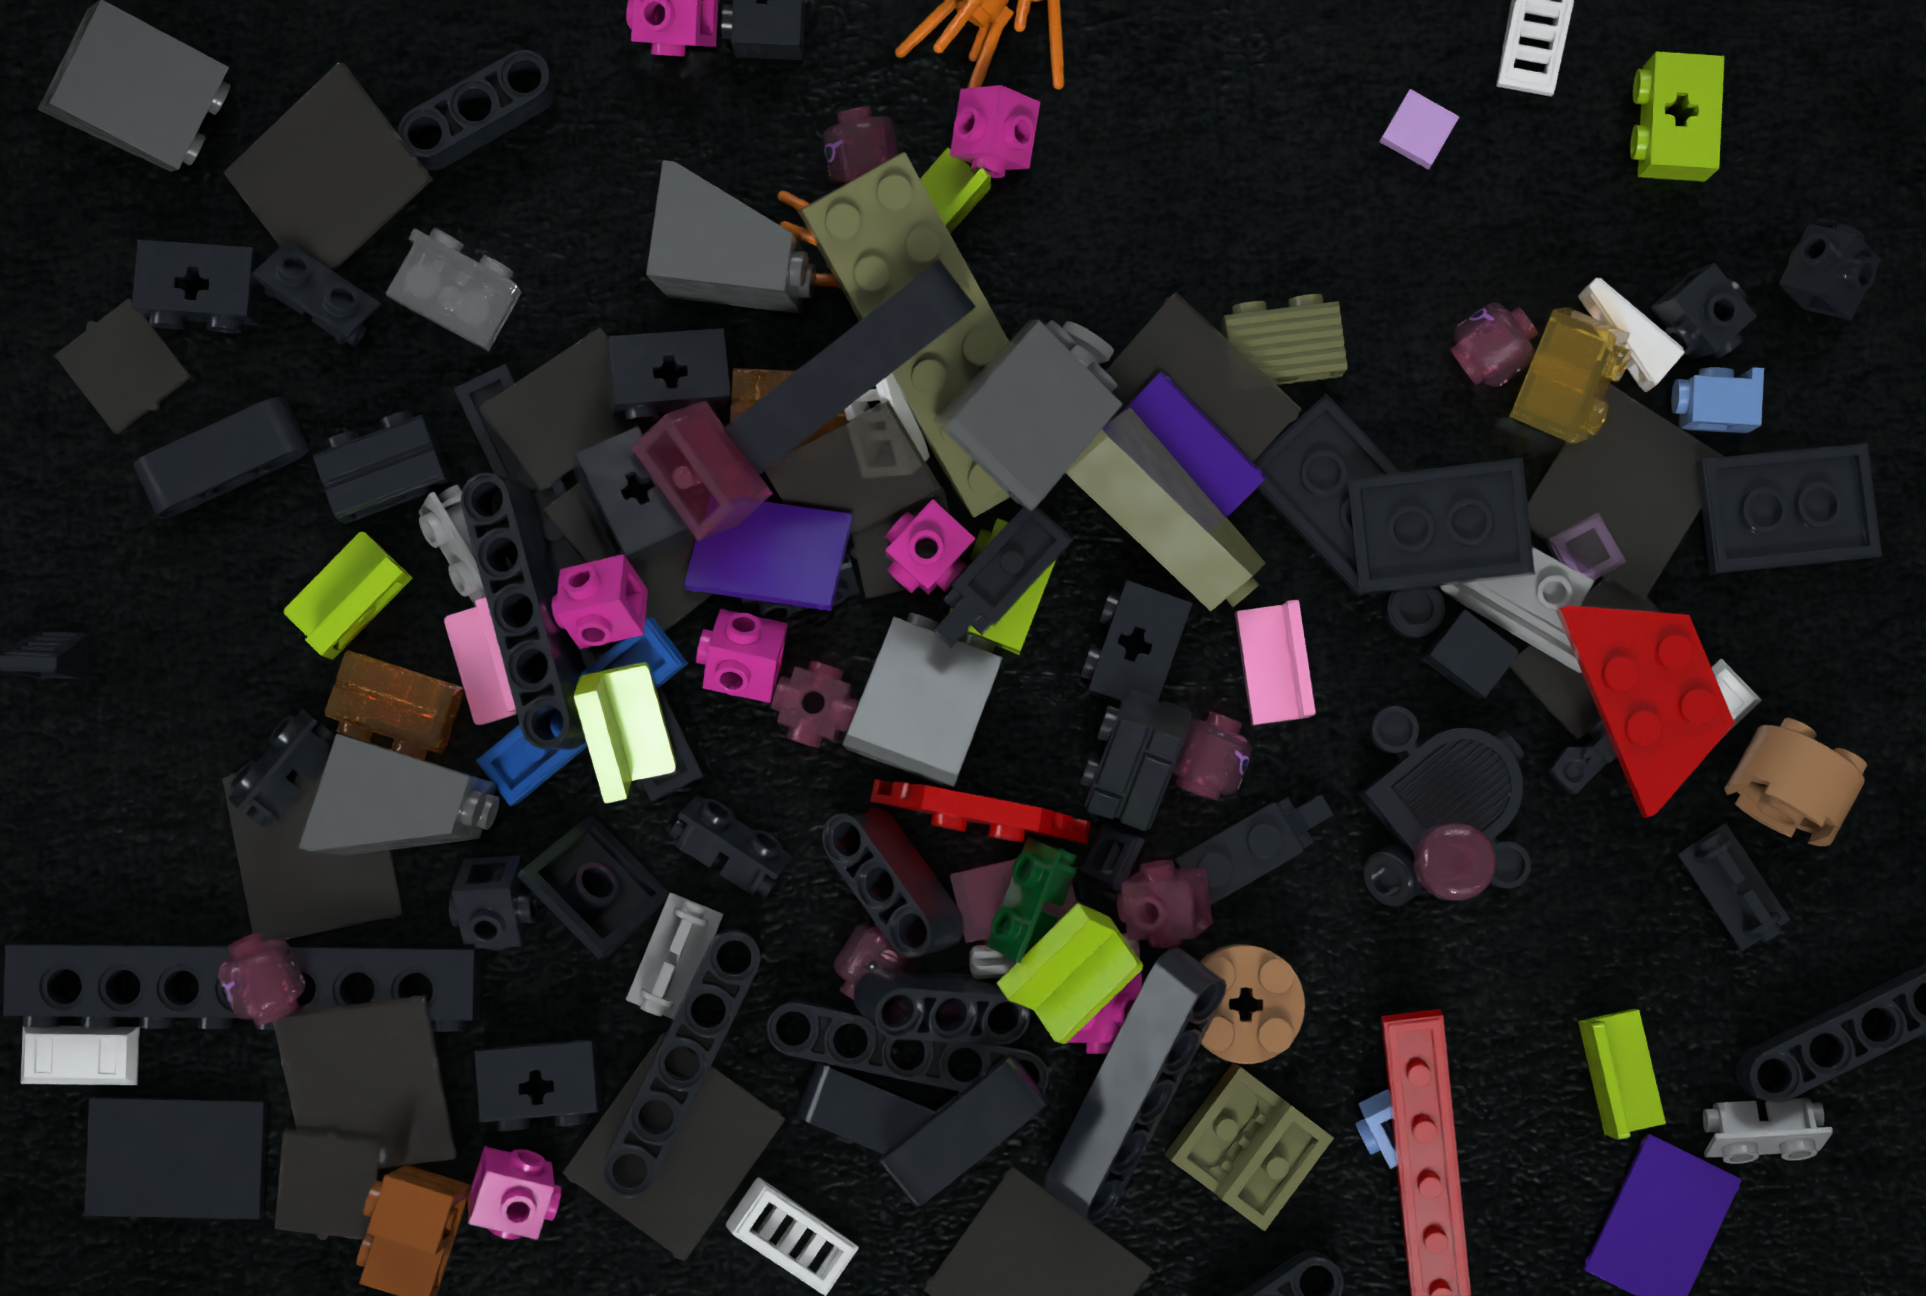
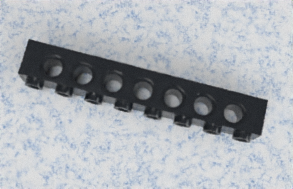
M5 945L3 1016H23V1027H59V1016L81 1017V1027L114 1028L117 1027V1017H139V1028L152 1029L175 1028V1018H198V1029H232L233 1018H256L255 1029L261 1030L291 1029V1019H314V1030H349V1019L372 1020V1030L405 1031L407 1030V1020H430V1031H465L466 1021L480 1019L482 1015L483 949L290 947L291 953L284 957L288 947ZM293 959V962L296 966V970L293 969L291 964L286 963L290 962V960ZM242 967L243 970L241 972H248L255 978L258 989L254 1000L249 1004L241 1002L233 993L230 999L231 1001L232 999L234 1000L233 1012L221 984H223L225 977L233 975ZM69 970L74 971L82 982L81 994L74 1002L65 998L60 987L63 975ZM127 970L133 972L138 977L141 986L138 997L132 1003L126 1001L118 990L119 979ZM184 971L192 973L199 983L198 995L191 1003L183 1001L176 992V981ZM300 972L309 974L316 984L315 996L307 1005L299 1003L291 992L292 981ZM358 972L368 975L374 983L375 991L373 998L366 1005L356 1003L349 994L350 980ZM415 973L427 976L433 986V995L424 1006L414 1004L407 995V982Z

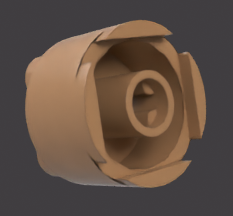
M1785 718L1780 727L1772 725L1758 727L1729 779L1725 792L1727 795L1738 792L1740 796L1735 804L1745 813L1771 829L1792 837L1796 828L1813 833L1808 841L1809 844L1817 846L1831 845L1864 785L1865 780L1862 774L1867 767L1866 762L1850 751L1841 748L1832 750L1814 740L1817 735L1816 732L1806 724L1794 719Z
M1244 944L1223 946L1206 955L1200 963L1223 978L1227 987L1223 1001L1200 1044L1216 1056L1240 1064L1263 1062L1288 1049L1300 1030L1305 1011L1303 989L1290 964L1269 950ZM1247 987V994L1257 999L1256 1008L1247 1010L1246 1018L1240 1019L1239 1012L1229 1008L1230 998H1238L1240 989Z

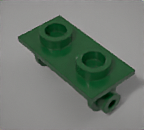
M1027 837L1022 853L1017 857L1013 865L1012 879L1001 908L996 912L992 920L991 934L986 944L987 947L1015 962L1021 963L1022 958L1056 925L1058 917L1042 911L1045 901L1063 906L1074 875L1078 868L1073 866L1077 855L1060 848L1050 847L1034 838Z

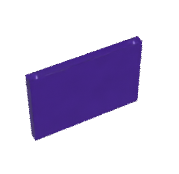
M1163 372L1159 373L1121 412L1123 413L1131 408L1225 518L1267 478L1263 471L1257 468L1172 382L1171 378Z
M707 494L684 586L686 590L693 592H705L832 611L853 516L845 512L721 496L719 494Z
M1646 1133L1640 1142V1148L1589 1256L1585 1259L1583 1270L1636 1296H1688L1736 1192L1740 1189L1742 1179Z

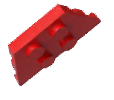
M1572 605L1560 608L1556 612L1643 818L1655 815L1735 724L1689 615Z
M877 779L874 780L870 801L933 814L931 825L965 832L967 821L990 825L989 837L1020 843L1024 841L1026 832L1087 844L1091 821L1076 819L1072 816L1044 808L927 785L902 782L892 783Z

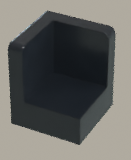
M1465 609L1455 614L1421 659L1477 701L1489 694L1518 656V650Z

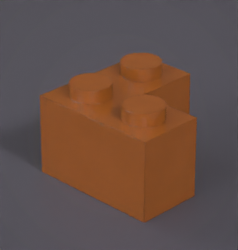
M407 1164L385 1175L382 1182L375 1181L364 1207V1215L372 1218L357 1257L356 1264L364 1267L359 1284L397 1296H437L472 1185Z

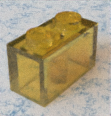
M1568 307L1553 309L1510 417L1572 444L1586 440L1588 434L1596 435L1608 412L1609 404L1604 402L1603 398L1610 381L1618 382L1629 363L1631 350L1625 348L1631 333Z

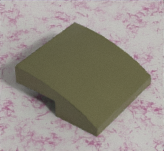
M1233 1062L1164 1155L1265 1231L1334 1138Z

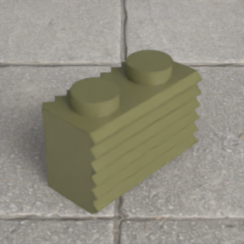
M1321 294L1297 296L1289 299L1288 308L1267 310L1265 301L1240 303L1232 306L1233 314L1224 315L1220 323L1230 391L1342 377L1347 370L1339 302L1324 303L1323 295Z

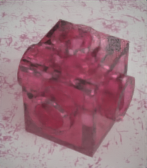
M811 661L808 670L795 667L791 679L781 676L771 709L780 711L777 722L781 726L789 728L786 736L787 739L819 748L822 739L836 742L839 731L848 732L859 700L850 698L853 689L851 684L841 681L844 671ZM811 692H818L825 699L824 708L816 714L807 713L803 708V699Z
M1152 861L1141 864L1139 872L1121 883L1122 891L1118 894L1117 909L1120 920L1126 923L1128 940H1148L1149 946L1153 948L1173 947L1184 942L1183 939L1195 938L1212 925L1206 868L1175 869L1174 861Z

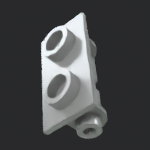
M454 485L443 491L438 497L435 492L428 495L419 510L421 515L419 523L429 544L434 548L440 547L450 564L448 568L449 575L457 591L464 597L469 595L476 607L475 600L485 598L486 596L461 507L462 491L458 485ZM506 555V564L510 570L513 568V565Z
M1533 548L1536 575L1476 582L1564 630L1556 610L1568 605L1581 606L1594 580Z
M670 892L626 1000L639 1005L641 1009L661 1017L664 1015L673 1019L709 943L717 932L724 914Z
M1808 1097L1790 1099L1780 1103L1767 1101L1765 1107L1768 1121L1759 1120L1756 1101L1714 1103L1713 1109L1703 1110L1705 1132H1715V1135L1704 1151V1157H1723L1726 1163L1740 1164L1756 1160L1759 1155L1781 1153L1782 1159L1803 1160L1815 1156L1817 1151L1822 1149L1832 1135L1833 1130L1832 1127L1817 1128V1126H1823L1824 1124L1823 1106L1821 1103H1812Z

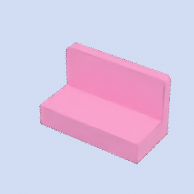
M486 597L475 600L476 607L448 615L444 620L474 723L477 725H485L517 715Z
M1299 600L1286 601L1283 605L1236 611L1235 618L1251 726L1303 719L1315 715Z

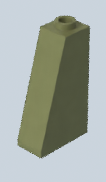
M1131 408L1106 423L1065 472L1210 611L1225 599L1234 607L1259 585L1252 576L1265 564L1264 560L1233 524L1225 518Z

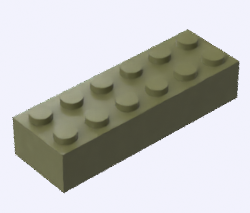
M903 152L798 210V213L859 322L939 259L975 304V309L892 372L908 403L922 435L965 512L972 517H976L1010 496L933 420L1002 350L1009 340L906 153Z

